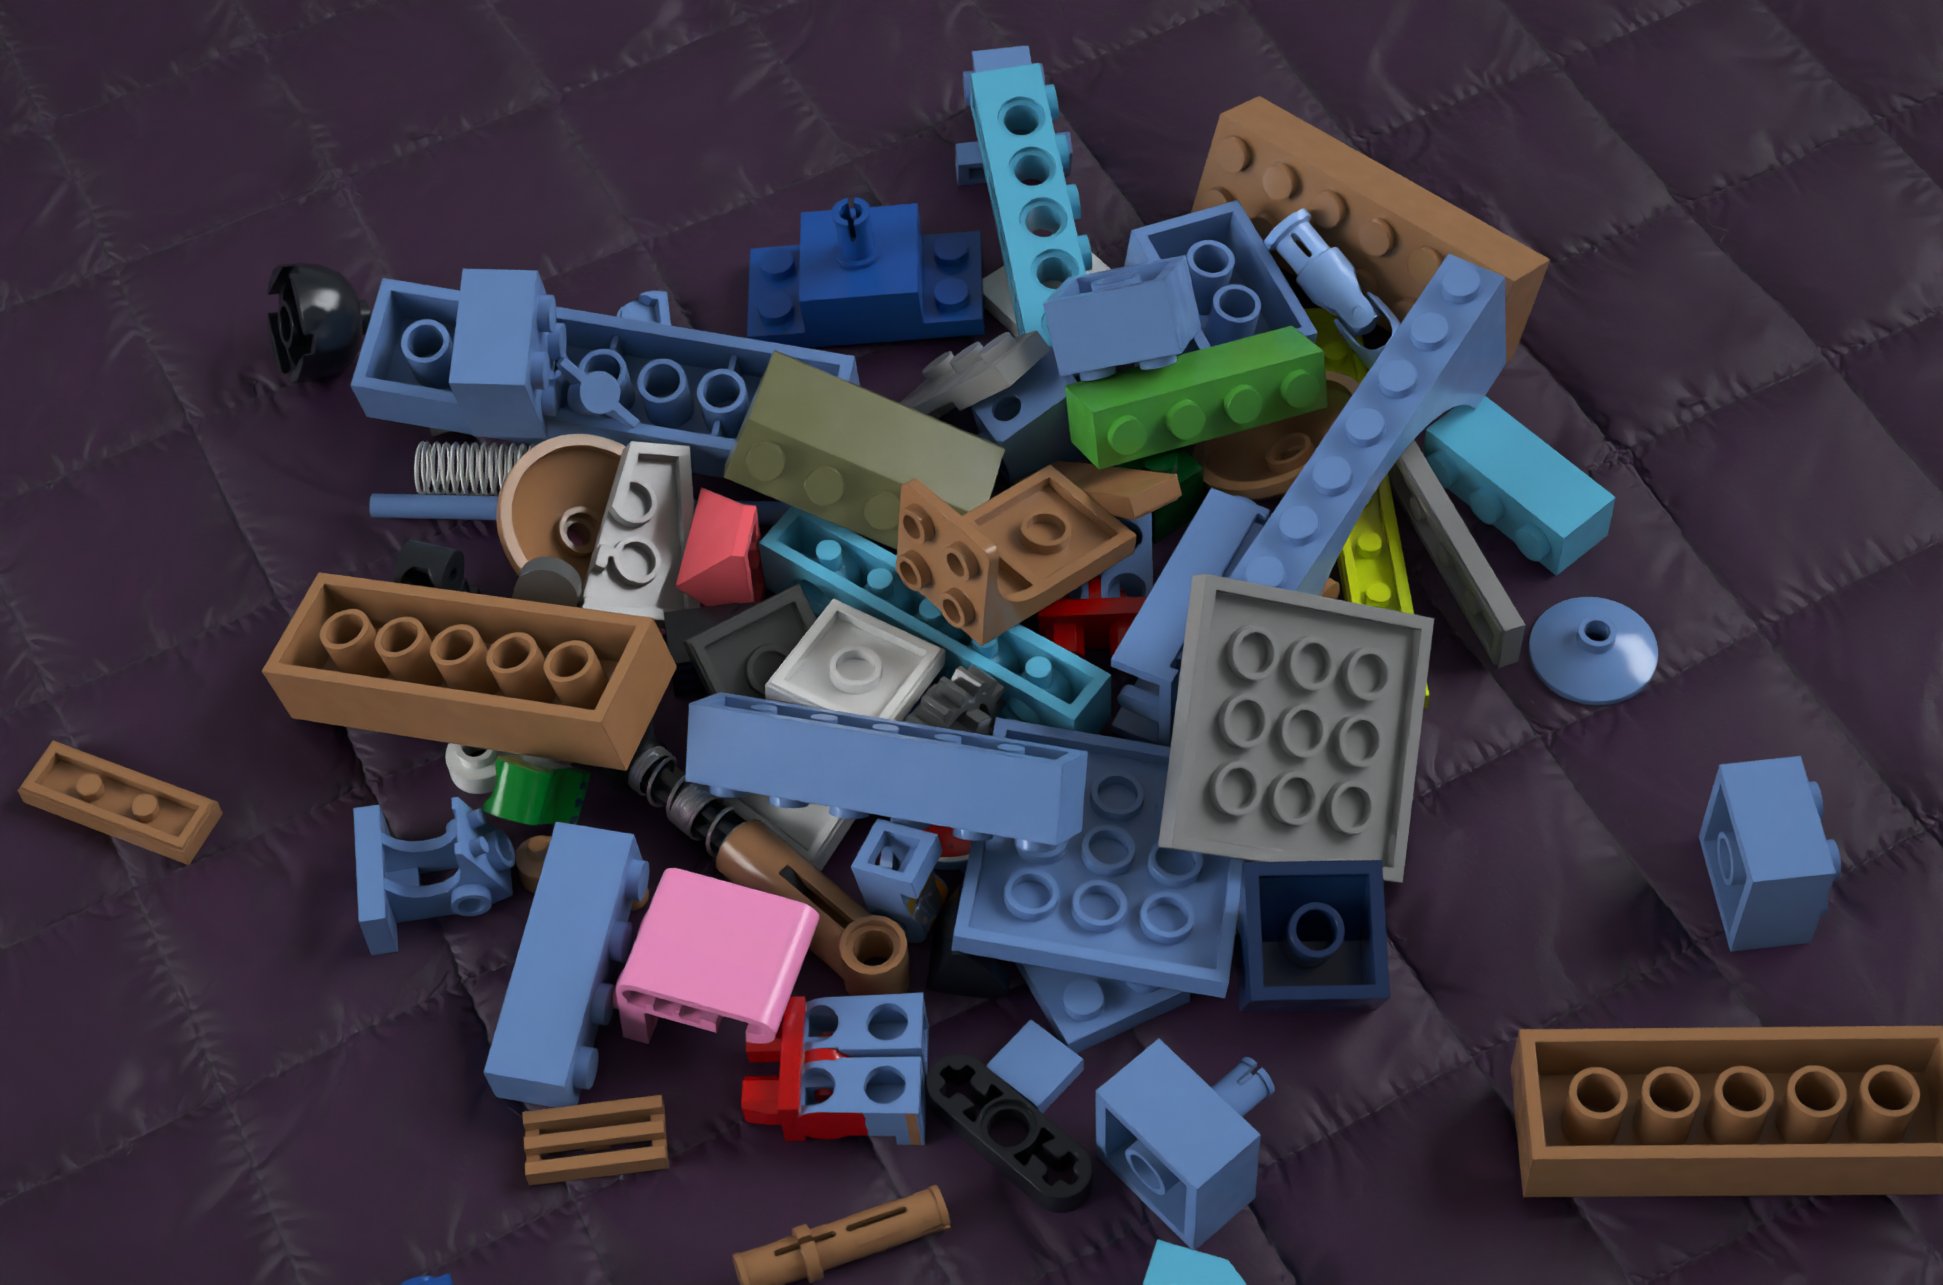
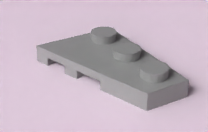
M1035 330L1014 338L1009 332H1005L984 347L980 342H975L956 356L951 351H948L923 369L922 374L926 380L900 403L939 419L955 407L961 411L1010 387L1051 349L1038 331Z
M631 441L623 449L577 605L578 608L652 617L658 629H666L664 612L700 608V602L675 587L694 516L690 446Z

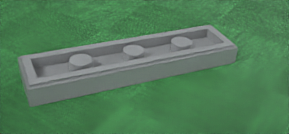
M1413 440L1389 470L1388 477L1391 490L1493 664L1501 668L1519 661L1525 623L1416 441Z

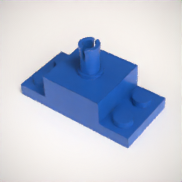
M854 197L855 208L850 209L848 198H844L837 202L832 210L801 212L800 245L750 249L747 338L803 348L985 334L981 230L923 235L917 203L869 207L865 200Z

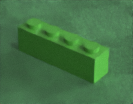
M1293 326L1176 356L1177 361L1165 367L1142 370L1140 366L1117 371L1115 374L1105 378L1079 381L1065 385L1071 442L1099 470L1328 408L1324 351Z

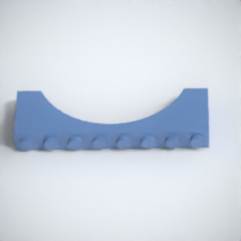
M1447 255L1230 575V579L1317 596L1321 595L1330 572L1357 520L1384 477L1405 449L1422 430L1447 410L1460 405H1467L1477 409L1506 365L1504 276L1454 255Z

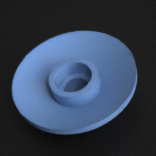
M1577 597L1559 602L1546 610L1538 618L1530 634L1529 659L1536 675L1554 693L1576 703L1603 706L1628 700L1648 685L1657 666L1658 646L1651 628L1635 611L1613 600L1599 597ZM1588 637L1599 638L1603 641H1594Z

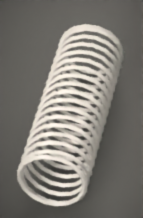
M421 441L416 449L414 478L417 492L419 494L427 493L431 495H444L446 493L447 495L475 494L482 496L484 494L485 496H492L494 494L499 496L496 491L498 476L501 488L506 476L512 469L513 451L515 465L522 457V454L524 455L527 452V447L522 443L518 450L513 442L508 451L505 443L498 449L497 444L494 442L489 450L486 442L479 449V445L476 442L470 448L465 441L460 449L457 441L452 444V447L446 441L441 448L438 441L433 446L428 441ZM533 443L529 446L528 451L535 446ZM436 448H437V451H438V471H437V479H436V474H435V454H436ZM447 448L448 462L447 475L445 479V450ZM455 449H456V451H457V472H456V479H455V472H454ZM465 449H466V459H467V462H466V476H464V453H465ZM484 449H485V459H486V463H485V476H484V473H483ZM474 451H476V472H475V480H474ZM495 451V473L493 477V453ZM503 451H504V458H505L504 477H503ZM420 452H421V476H422V482H423V487H424L423 492L421 491L420 482H419V457H420ZM431 479L434 488L432 492L429 490ZM450 479L453 488L451 493L448 490ZM479 479L482 489L480 493L477 491ZM461 480L462 491L459 493L458 486ZM469 480H470V482H471V487H472V490H471L470 493H469L468 490H467L468 484H469ZM488 480L490 481L491 491L489 494L486 490ZM440 481H442L443 486L442 492H440L438 489Z

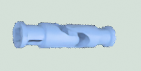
M1302 208L1280 222L1265 238L1264 245L1269 251L1277 250L1298 275L1296 283L1314 304L1323 307L1333 315L1339 316V320L1337 318L1334 319L1337 331L1370 370L1386 345L1377 349H1367L1359 345L1354 338L1372 332L1382 314L1391 324L1392 336L1401 322L1378 296L1369 291L1366 293L1367 296L1362 294L1355 267L1338 247L1330 248L1309 223L1311 219L1310 213ZM1300 241L1312 256L1307 257L1295 242Z

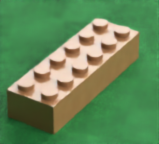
M1261 96L1220 114L1191 211L1193 213L1239 200L1264 242L1271 231L1285 218L1302 208L1306 209L1311 215L1309 223L1330 248L1338 247L1355 267L1362 294L1367 296L1366 293L1369 291L1378 296L1401 323L1448 254L1505 277L1506 364L1513 360L1550 262L1549 258ZM1300 241L1295 242L1307 257L1312 256ZM1277 250L1269 251L1278 267L1298 277ZM1382 314L1377 325L1392 333L1390 322Z
M319 572L265 664L262 673L293 719L627 771L677 666L652 617Z
M1943 1026L1519 1029L1511 1064V1079L1523 1197L1943 1194Z

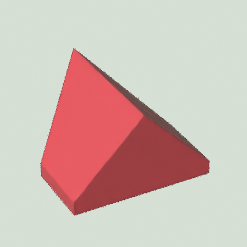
M701 487L675 587L706 607L732 603L762 602L766 587L759 550L761 534L757 507L741 504Z

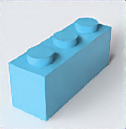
M1485 396L1477 409L1467 405L1454 407L1426 429L1423 455L1442 487L1448 488L1469 505L1473 513L1482 522L1494 525L1514 541L1519 550L1528 559L1540 562L1556 576L1608 535L1616 497Z

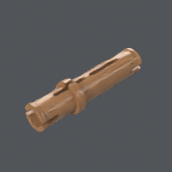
M933 1185L912 1195L866 1209L809 1229L807 1224H802L792 1228L791 1236L742 1253L732 1254L740 1285H785L803 1278H807L809 1283L824 1279L823 1271L941 1230L951 1229V1222L941 1191L937 1185Z

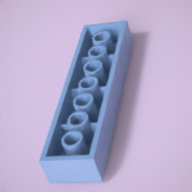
M382 278L350 385L367 417L472 435L449 385L460 295L459 290ZM556 307L557 323H564L566 327L565 357L584 373L604 371L611 374L617 380L621 390L619 403L640 420L635 428L630 429L607 414L580 416L572 412L567 401L570 384L556 366L559 360H555L553 379H558L560 384V409L558 416H549L547 439L488 438L529 445L533 443L536 446L543 441L561 435L590 434L611 439L624 446H627L631 441L690 446L692 473L724 478L726 461L774 350L860 386L855 356Z

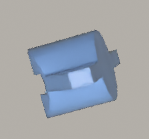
M566 357L560 358L556 366L570 384L567 401L572 412L580 416L607 414L630 429L636 427L640 420L619 403L621 390L617 380L611 374L604 371L584 373Z

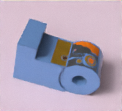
M877 818L852 863L851 869L868 911L873 915L886 916L897 922L905 932L907 942L922 943L926 939L949 895L945 882L934 872V867L943 852L938 834ZM881 851L880 865L877 866L875 862Z

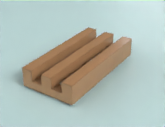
M662 1095L523 1112V1126L525 1129L524 1151L526 1154L525 1176L529 1186L669 1168L665 1106ZM652 1140V1147L542 1160V1154L577 1149L595 1151L609 1149L612 1145Z

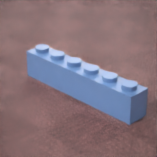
M719 692L689 703L685 782L710 786V794L718 797L741 798L748 796L749 793L769 796V803L776 807L803 808L812 803L829 806V814L838 818L862 819L868 817L869 814L891 817L890 822L919 830L931 827V824L953 828V836L964 840L984 841L992 839L993 835L1016 839V847L1023 850L1049 852L1056 850L1057 845L1082 831L1088 751Z

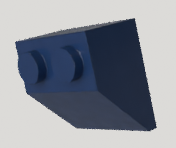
M1382 860L1244 862L1242 864L1236 938L1239 1013L1370 1011L1378 1009L1390 999Z

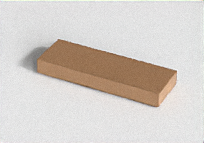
M1063 460L1050 464L1114 517L1136 520L1178 500V497L1182 496L1177 474L1112 466L1099 470L1094 464ZM1037 470V471H1035V472H1033V473H1031V474H1028V475H1026V476H1024V477H1022V478H1020V479H1018V480L1013 481V484L1015 485V484L1021 482L1022 480H1024V479H1026L1027 477L1033 475L1034 473L1038 472L1039 470Z
M54 740L17 790L26 804L190 865L223 814L217 801Z

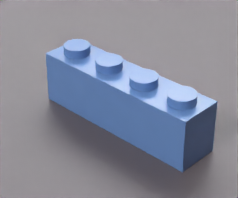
M562 822L555 823L483 1072L496 1097L557 1108L578 1105L581 1090L591 1089L598 1068V1049L593 1048L599 1025L607 1026L614 1011L612 1000L615 985L611 984L616 962L624 963L628 958L631 948L633 926L631 922H628L633 900L642 901L649 880V862L642 859L634 834Z

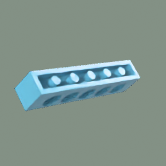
M1040 63L971 73L970 106L1018 334L1020 336L1037 330L1046 344L1053 347L1043 303L1056 289L1047 288L1042 283L1049 280H1057L1063 283L1069 277L1085 275V271L1092 270V254L1088 236H1078L1074 222L1076 219H1081L1078 189L1076 184L1066 185L1063 169L1070 168L1067 139L1064 133L1055 135L1052 120L1059 118L1054 84L1044 85ZM1023 129L1031 133L1027 135H1016L1011 131ZM1036 179L1041 181L1042 184L1030 186L1023 184L1021 181ZM1045 229L1054 234L1048 237H1039L1031 232ZM1079 373L1072 374L1078 382L1081 381Z
M791 506L760 540L759 550L765 587L778 594L794 585L800 584L814 615L817 617L821 615L832 599H836L945 649V665L932 681L935 684H938L939 679L943 676L951 680L957 667L962 666L968 670L971 665H975L1005 688L1000 698L1006 701V706L995 718L1092 734H1099L1110 721L1111 674L1021 624H1017L985 645H979L961 628L953 627L945 619L942 612L919 591L911 590L904 584L896 572V555L853 531Z

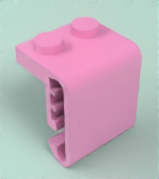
M678 868L666 869L663 872L650 907L642 919L634 946L615 986L612 1006L619 1010L623 1037L649 1044L660 1017L717 1033L721 1020L725 1016L749 1023L746 1029L747 1042L758 1044L772 1042L775 1039L820 918L818 912L811 906L792 899Z

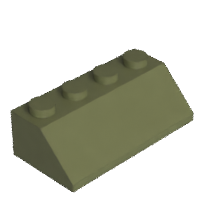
M774 350L726 461L724 478L897 549L901 486L914 478L920 480L962 516L990 499L1005 448Z

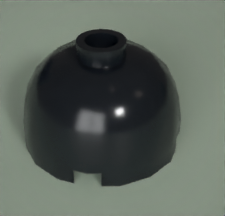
M293 263L280 264L274 268L268 284V295L279 294L278 312L267 313L271 346L278 369L281 374H286L291 369L293 370L288 379L290 383L313 382L333 377L351 365L359 353L362 335H366L371 319L367 302L365 300H358L352 284L341 273L323 265Z

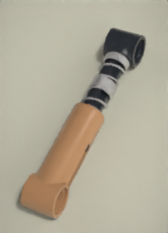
M651 721L627 771L595 766L597 775L605 786L615 791H636L639 795L647 796V800L652 806L664 807L669 821L675 824L690 839L695 841L703 840L706 843L708 854L716 857V869L731 883L799 901L814 908L820 918L808 949L844 979L846 991L850 996L906 993L910 984L911 972L905 932L899 924L886 916L871 914L761 820L753 819L743 823L734 816V806L725 808L723 806L724 799L710 794V787L708 785L685 782L686 774L676 766V758L668 752L665 743L654 735ZM874 957L886 958L888 960L876 966L863 964L864 961Z

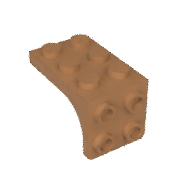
M1052 465L1046 466L962 516L920 480L914 478L901 486L896 572L908 588L919 591L934 604L953 627L961 628L979 645L983 646L1132 555L1135 550L1137 535Z

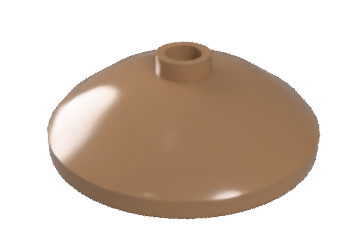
M1325 371L1328 408L1196 443L1193 458L1204 467L1203 486L1209 491L1211 488H1214L1232 496L1246 497L1253 502L1284 497L1360 384L1345 374Z
M561 435L539 443L516 462L502 484L497 502L496 521L502 548L518 576L522 567L528 561L538 557H554L567 562L578 572L583 588L620 458L626 446L597 435ZM567 531L578 533L583 540V546L573 544L568 538Z

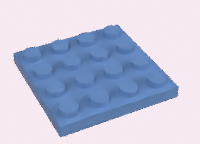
M996 717L992 736L1088 751L1082 831L1057 845L1056 850L1049 852L1023 850L1016 847V839L993 835V838L989 840L972 841L951 951H960L966 954L1225 998L1229 984L1236 931L1242 864L1245 860L1158 847L1171 747Z

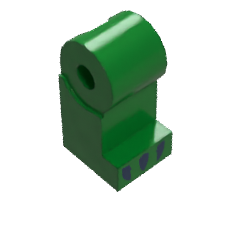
M529 755L497 757L495 762L496 785L491 796L484 802L483 811L500 818L529 825H555L556 822L577 825L592 772L547 758Z

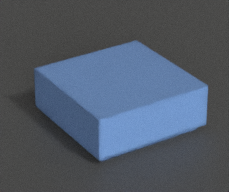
M1030 1019L986 1067L1043 1114L1084 1070V1061L1082 1057Z

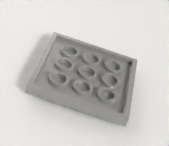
M1210 574L1192 575L1158 847L1254 862L1382 860L1383 881L1403 883L1434 618Z

